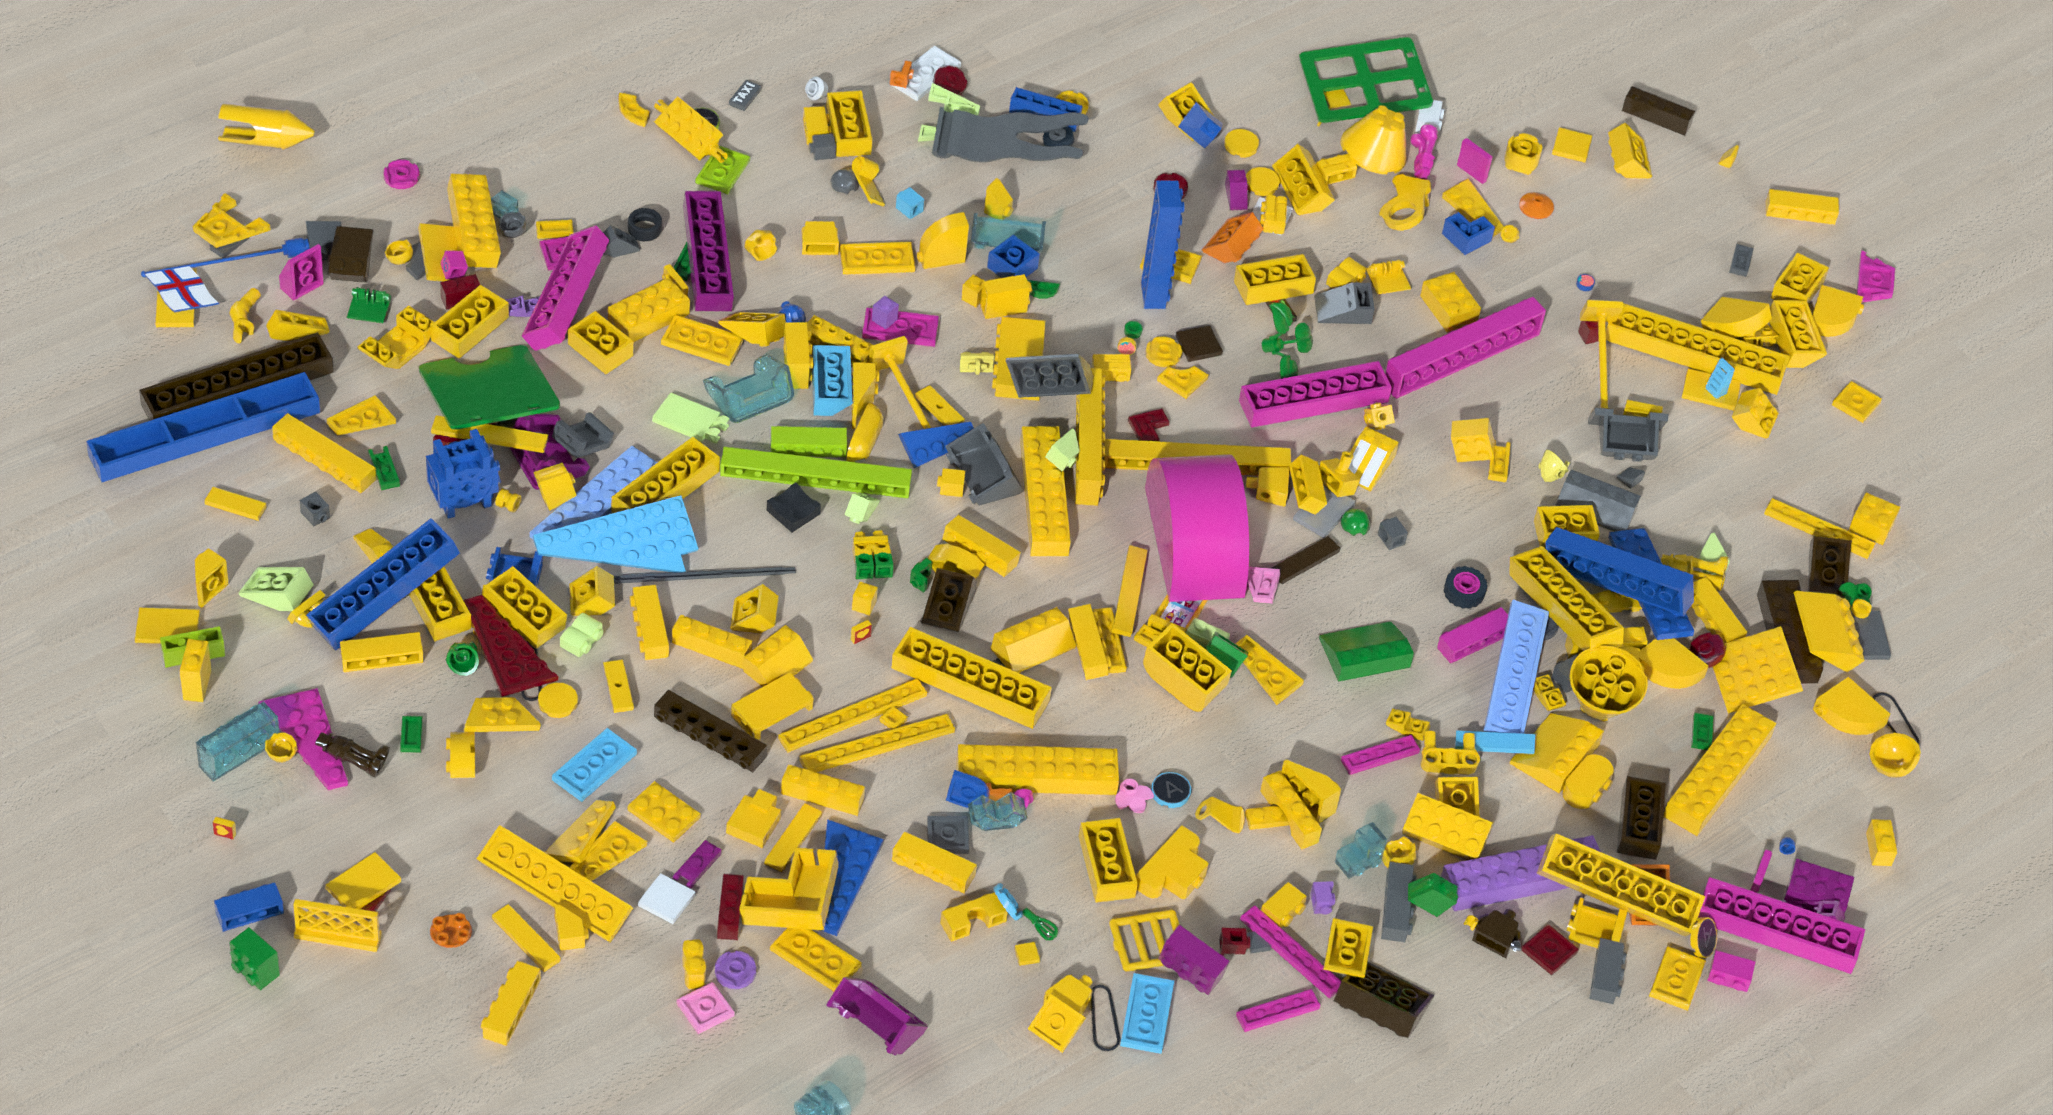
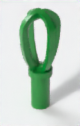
M1028 908L1022 911L1023 915L1032 922L1038 933L1045 940L1052 941L1058 936V927L1053 922L1037 916ZM1043 922H1045V923L1049 924L1050 926H1052V927L1054 928V930H1052L1049 926H1047V925L1044 924ZM1042 930H1043L1045 933H1047L1048 935H1050L1051 937H1047V936L1042 932Z

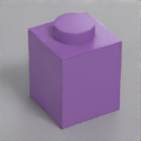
M884 295L873 305L872 321L887 329L898 320L899 304Z

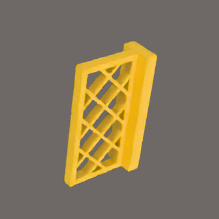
M300 899L294 900L296 927L294 939L377 952L382 932L379 930L378 912ZM315 914V915H317V916L320 917V918H319V919H316V918L313 917L312 915ZM333 918H337L340 922H336ZM364 918H369V919H373V920H371V921L368 922V921L365 920ZM357 921V922L360 923L361 925L358 926V925H356L354 922Z

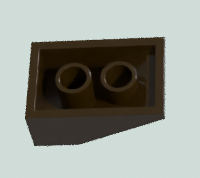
M336 226L328 272L331 280L368 283L373 229Z
M1813 536L1810 541L1809 592L1844 596L1839 591V587L1848 582L1851 540Z
M937 568L921 623L959 632L977 583L974 576Z

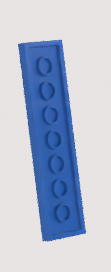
M1645 528L1609 532L1608 538L1612 547L1662 564ZM1638 601L1656 640L1693 636L1694 629L1687 614L1680 616Z

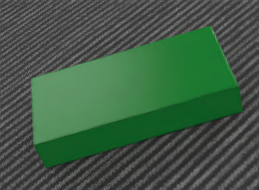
M402 716L400 752L421 753L422 716Z

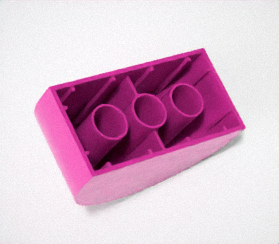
M1230 454L1153 458L1147 472L1145 491L1169 602L1245 598L1249 569V525L1245 490L1237 461Z

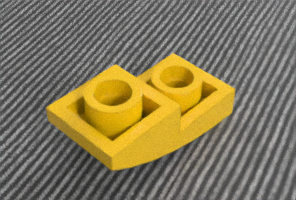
M1549 674L1535 678L1533 690L1547 711L1566 706L1559 688L1555 689Z
M1393 708L1386 720L1388 727L1403 735H1412L1414 739L1424 741V732L1430 729V722L1411 718V712Z

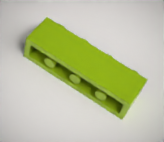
M771 426V452L811 457H846L847 428Z

